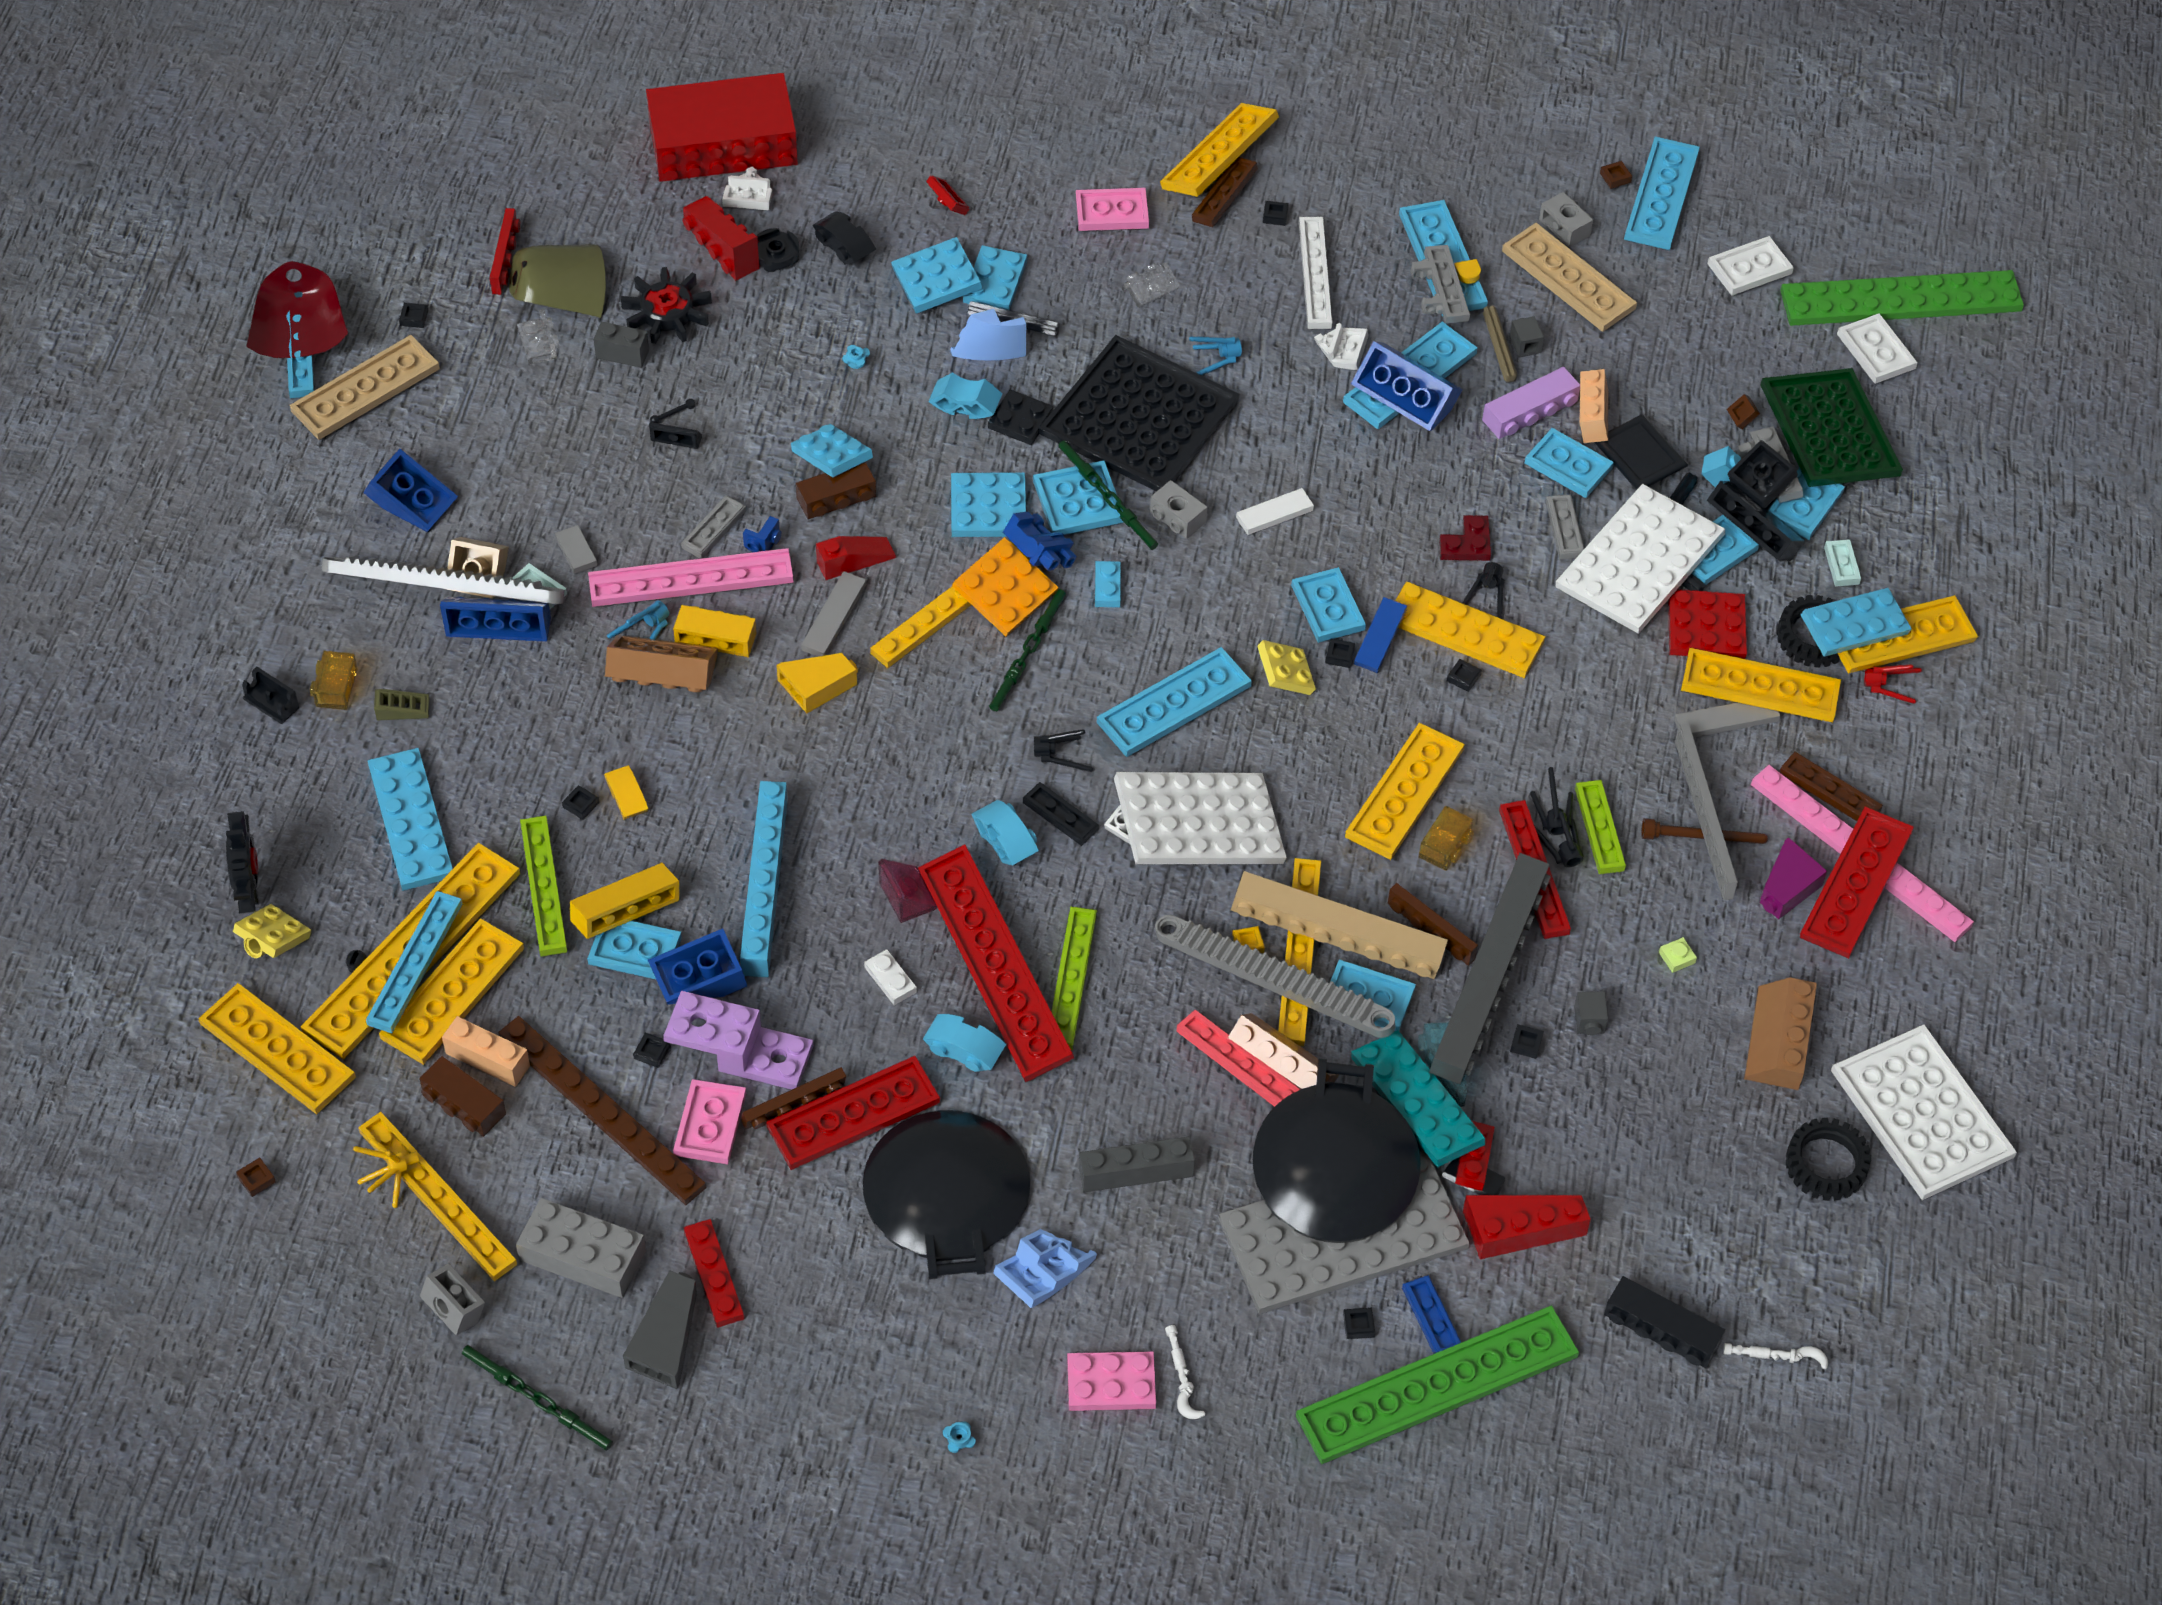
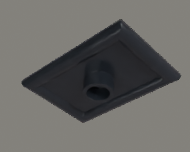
M1643 414L1608 431V441L1594 442L1607 458L1614 462L1615 467L1636 490L1642 484L1649 487L1688 466L1685 460Z

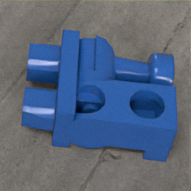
M1029 512L1013 513L1003 533L1025 556L1030 558L1029 562L1033 566L1043 565L1050 571L1057 568L1059 563L1063 568H1070L1073 565L1077 556L1070 550L1074 544L1070 538L1065 539L1064 534L1061 532L1051 533L1043 526L1044 519L1038 513L1032 515Z

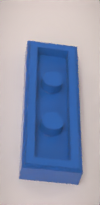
M1383 597L1354 660V665L1376 673L1379 672L1407 611V605Z
M1429 1275L1404 1283L1402 1290L1433 1354L1462 1343Z

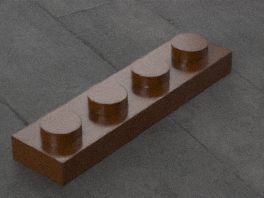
M1238 157L1227 168L1192 213V221L1214 227L1258 170L1257 162Z
M1795 751L1780 768V773L1787 779L1855 821H1858L1864 807L1881 812L1882 804Z
M1398 883L1390 888L1387 904L1390 905L1394 912L1406 917L1415 928L1447 939L1446 949L1451 952L1455 959L1462 960L1468 966L1475 960L1478 944Z
M842 1067L742 1112L741 1122L745 1130L751 1127L753 1129L761 1128L772 1117L785 1114L801 1104L805 1105L812 1102L822 1094H829L843 1088L842 1085L845 1083L846 1074Z

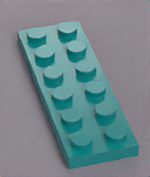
M1399 1030L1393 1032L1388 1037L1379 1038L1351 1051V1059L1357 1066H1365V1064L1374 1065L1373 1087L1382 1098L1392 1104L1406 1119L1418 1144L1436 1167L1442 1166L1485 1145V1137L1436 1076L1430 1073L1428 1066Z

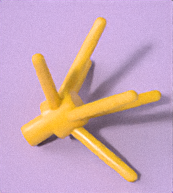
M373 1138L370 1139V1143L380 1151L355 1146L353 1148L355 1152L387 1159L388 1166L359 1179L357 1183L361 1185L383 1175L367 1189L371 1193L395 1174L392 1207L397 1208L401 1174L407 1170L408 1165L419 1162L417 1152L403 1155L402 1152L394 1154Z

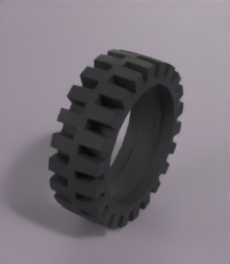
M1807 595L1805 600L1803 597H1799L1796 602L1793 600L1784 608L1778 624L1777 640L1778 643H1781L1780 648L1782 651L1787 650L1786 655L1789 658L1795 656L1794 661L1797 663L1804 660V666L1808 667L1812 662L1816 668H1820L1821 663H1823L1824 667H1828L1831 662L1833 664L1839 662L1840 658L1837 653L1824 657L1818 646L1805 643L1799 639L1791 626L1796 619L1802 618L1801 613L1804 609L1831 603L1833 599L1828 597L1826 601H1823V596L1817 595L1816 600H1814L1812 595Z
M1817 1118L1811 1120L1809 1124L1807 1122L1804 1123L1800 1129L1798 1128L1795 1131L1786 1153V1168H1789V1177H1794L1793 1183L1797 1187L1802 1185L1801 1191L1805 1194L1809 1190L1812 1191L1811 1197L1817 1199L1819 1194L1823 1195V1200L1829 1201L1831 1196H1833L1834 1201L1841 1200L1842 1196L1848 1198L1852 1192L1856 1193L1860 1186L1863 1185L1871 1163L1870 1147L1865 1145L1866 1139L1864 1136L1858 1137L1859 1130L1856 1128L1852 1131L1849 1130L1850 1124L1847 1122L1840 1126L1839 1119L1833 1118L1832 1123H1829L1828 1118H1822L1820 1123ZM1813 1140H1833L1844 1145L1851 1152L1855 1160V1169L1846 1178L1837 1180L1822 1178L1812 1173L1804 1164L1802 1149L1808 1142Z

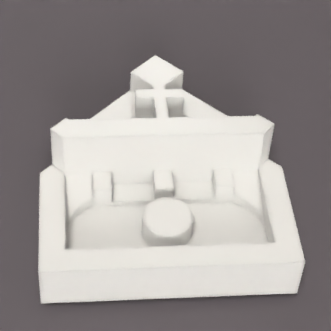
M754 167L747 168L746 173L740 176H729L728 185L725 187L722 198L723 207L769 210L772 198L770 180L760 177Z
M1338 323L1336 324V329L1325 335L1320 333L1314 337L1316 343L1334 367L1358 370L1369 335L1367 329L1342 328V324Z

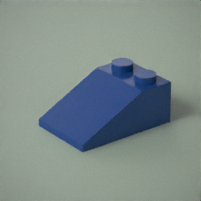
M401 449L393 455L369 482L363 492L382 509L426 532L431 529L458 497Z
M723 928L648 960L667 1005L676 1004L681 991L709 998H719L747 987L742 968Z

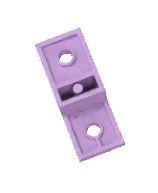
M685 991L680 992L664 1033V1042L717 1054L719 1072L791 1090L799 1087L814 1046L811 1039L761 1027L760 1010ZM698 1018L706 1021L700 1027L691 1024L692 1021ZM776 1055H783L786 1057V1060L782 1063H775L772 1061V1058Z

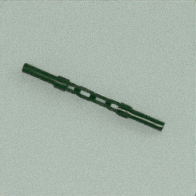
M1061 441L1058 447L1079 469L1078 472L1090 485L1097 488L1109 506L1116 509L1120 514V519L1128 527H1131L1151 550H1154L1158 546V542L1137 520V516L1130 509L1124 507L1121 499L1106 487L1102 478L1089 463H1085L1067 441ZM1111 495L1117 500L1115 505L1109 500Z
M1057 590L1046 611L1036 622L1035 629L1037 631L1027 637L1023 644L1024 653L1020 659L1013 661L1004 676V682L989 705L991 710L996 712L999 710L1012 686L1018 682L1026 668L1025 660L1028 654L1036 651L1041 643L1040 634L1046 633L1049 626H1051L1052 618L1066 596L1064 590ZM1032 637L1033 641H1037L1033 649H1031V646H1027ZM1016 663H1018V666L1021 667V669L1015 667Z
M466 1345L462 1350V1355L492 1374L494 1379L533 1400L537 1407L559 1418L558 1422L567 1428H573L606 1451L612 1446V1440L580 1420V1416L568 1408L563 1409L556 1405L553 1399L525 1384L520 1377L505 1366H499L469 1345ZM514 1379L519 1382L516 1387L511 1384ZM524 1389H527L528 1391H530V1392L533 1393L534 1395L532 1396L531 1394H529L528 1392H526ZM541 1397L551 1403L548 1408L538 1402Z

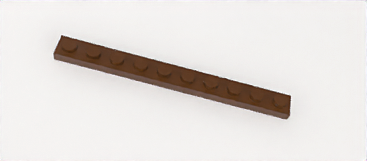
M517 1016L498 1032L500 1037L527 1049L530 1066L685 1206L706 1189V1183L520 1016Z

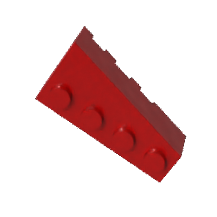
M1466 1195L1463 1207V1214L1480 1260L1586 1236L1591 1221L1582 1195Z

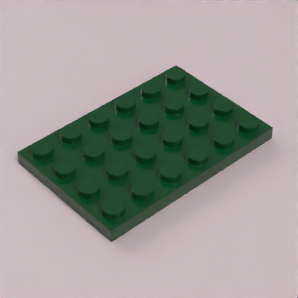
M1853 368L1762 378L1760 386L1808 487L1901 476L1903 468Z

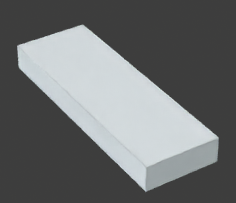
M1303 488L1241 510L1236 513V518L1246 534L1250 535L1311 512L1314 505Z

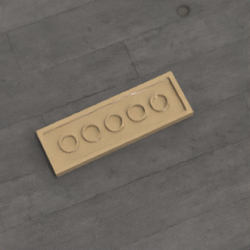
M1534 223L1503 244V253L1602 332L1636 309L1637 302L1537 223Z
M409 335L292 403L290 409L304 426L320 440L440 369L439 362L412 335Z

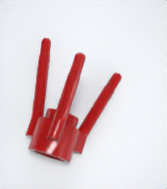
M1912 664L1886 667L1873 666V668L1865 669L1864 686L1871 687V693H1881L1915 704V699L1881 688V685H1886L1887 675L1920 673L1922 669L1914 668Z

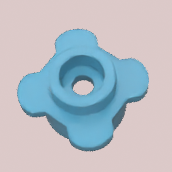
M849 345L847 353L843 355L842 360L849 367L858 369L865 365L866 357L870 355V351L867 348L862 349L856 345Z
M956 1422L944 1428L943 1436L948 1440V1450L950 1452L957 1453L959 1449L974 1447L976 1440L971 1436V1426L969 1423ZM958 1435L962 1436L961 1439H957L956 1437Z

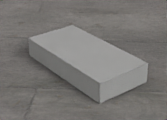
M578 525L555 533V538L574 574L597 566V560Z

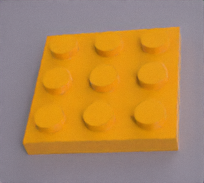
M1005 537L952 584V587L1005 637L1051 598L1059 588L1041 570L1033 566L1029 559Z

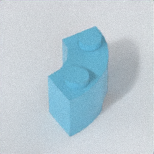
M952 372L937 380L928 402L954 416L957 412L969 415V419H981L994 415L1003 393L986 379L979 381L967 380Z
M996 800L971 814L981 837L992 845L1002 863L1013 866L1039 851L1035 844L1037 843L1035 833L1031 829L1026 828L1010 803L1005 804L1000 800Z
M937 1014L923 1037V1040L930 1046V1050L940 1057L955 1059L965 1064L968 1069L974 1072L991 1070L1006 1046L1005 1042L985 1027L979 1025L976 1029L965 1024L963 1017L950 1014Z

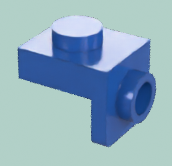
M770 516L759 533L745 529L743 532L744 547L751 552L769 551L781 538L782 532L779 528V519Z

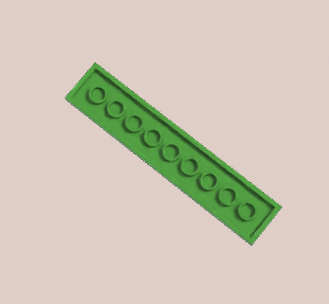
M2013 270L1782 284L1780 289L1790 326L1856 322L1876 314H1880L1884 320L2021 312L2024 306Z
M1551 1305L1297 1410L1296 1418L1322 1465L1578 1358L1579 1351Z

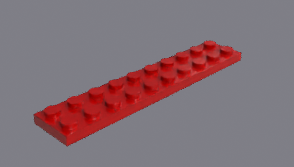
M964 844L918 867L1024 1081L1028 1082L1074 1059L1067 1041L966 845Z

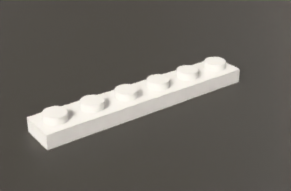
M1299 217L1307 328L1331 329L1332 316L1323 217Z

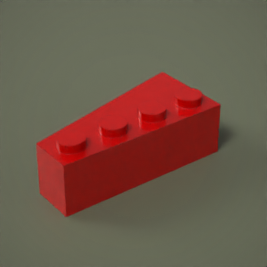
M705 196L683 207L684 218L682 221L688 231H692L698 243L708 249L710 256L714 260L717 259L726 274H730L737 281L760 269L757 236L754 233L747 234V228L743 224L737 226L734 217L730 214L725 215L723 208L711 198Z

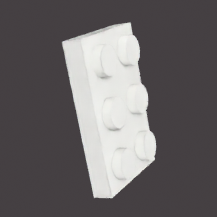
M1770 236L1711 256L1707 263L1731 296L1791 275L1794 269Z
M1880 314L1838 328L1837 335L1875 384L1916 369L1918 362Z

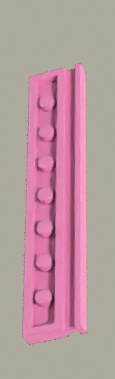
M789 548L588 572L592 607L793 583Z

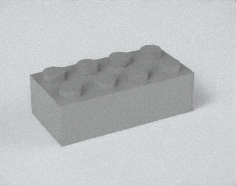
M540 1198L516 1243L520 1261L623 1298L646 1253L643 1234Z

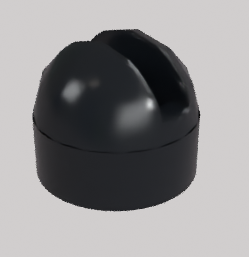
M353 950L347 955L346 965L351 973L367 958L366 954L359 950Z

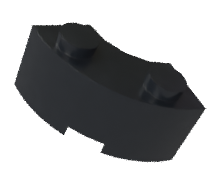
M835 211L813 224L816 238L823 246L834 250L844 265L855 263L876 250L873 242L861 226L855 227L850 222V216Z

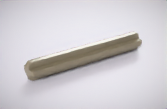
M1493 305L1484 307L1483 315L1504 381L1507 383L1510 381L1514 382L1517 379V372L1496 307Z

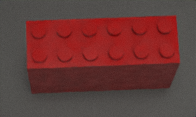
M784 73L646 89L649 124L659 182L743 172L750 167L760 170L798 165L796 130Z

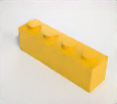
M663 863L657 864L571 900L570 921L589 939L679 901V880Z

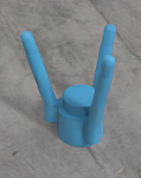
M1189 338L1190 341L1212 343L1193 345L1194 350L1219 349L1220 356L1226 358L1198 371L1197 374L1199 375L1211 372L1226 364L1236 363V357H1240L1242 354L1239 338Z
M656 600L648 608L626 620L625 624L610 632L607 638L610 639L644 619L649 626L657 625L649 638L655 640L661 630L668 625L665 619L669 616V610L664 603Z

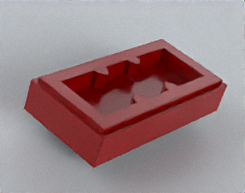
M936 176L928 178L926 182L938 195L937 199L941 204L956 213L967 214L970 210L969 206L946 180Z

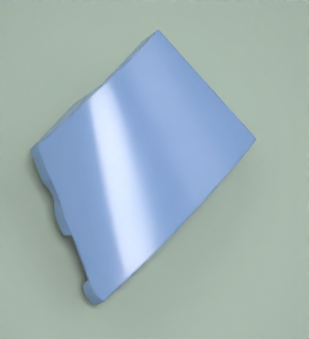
M995 309L971 314L965 328L959 334L960 340L955 347L950 349L952 356L970 360L991 361L1026 356V322L1024 317L1000 322Z
M1039 1229L1021 1238L1016 1255L995 1265L993 1274L1030 1308H1033L1053 1296L1081 1274L1096 1259L1097 1253L1092 1250L1086 1253L1072 1247L1071 1241L1058 1238L1052 1233Z

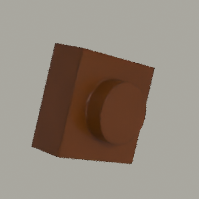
M1622 161L1601 167L1600 174L1610 189L1631 183L1632 175Z
M1743 394L1726 409L1736 426L1740 429L1745 428L1760 415L1755 404L1746 394Z
M260 1157L236 1171L237 1178L251 1197L276 1183L275 1177Z

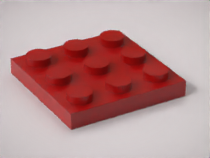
M1677 589L1668 599L1669 655L1688 656L1689 648L1746 659L1745 594Z

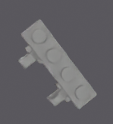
M1448 245L1425 247V259L1412 262L1410 270L1412 279L1414 277L1424 279L1426 276L1428 279L1432 278L1436 291L1435 296L1432 298H1422L1421 309L1423 314H1443L1445 323L1468 322L1470 313Z
M1774 426L1750 432L1751 441L1738 446V455L1742 459L1760 440H1763L1789 461ZM1797 477L1777 496L1779 503L1803 497V489Z

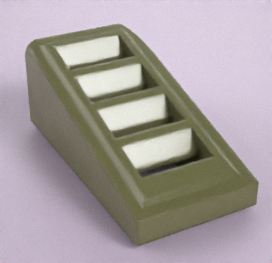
M375 689L374 710L376 719L429 718V694ZM405 703H410V708H405ZM416 703H421L420 709H416Z

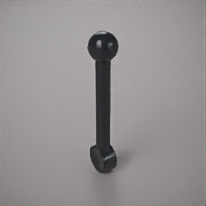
M687 399L685 404L658 416L653 415L650 417V422L659 423V420L686 408L693 409L695 407V400Z

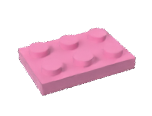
M1146 188L1076 190L1078 231L1149 229Z
M692 1079L673 1149L674 1155L729 1164L746 1097V1088Z
M1154 1352L1067 1353L1069 1411L1156 1409Z

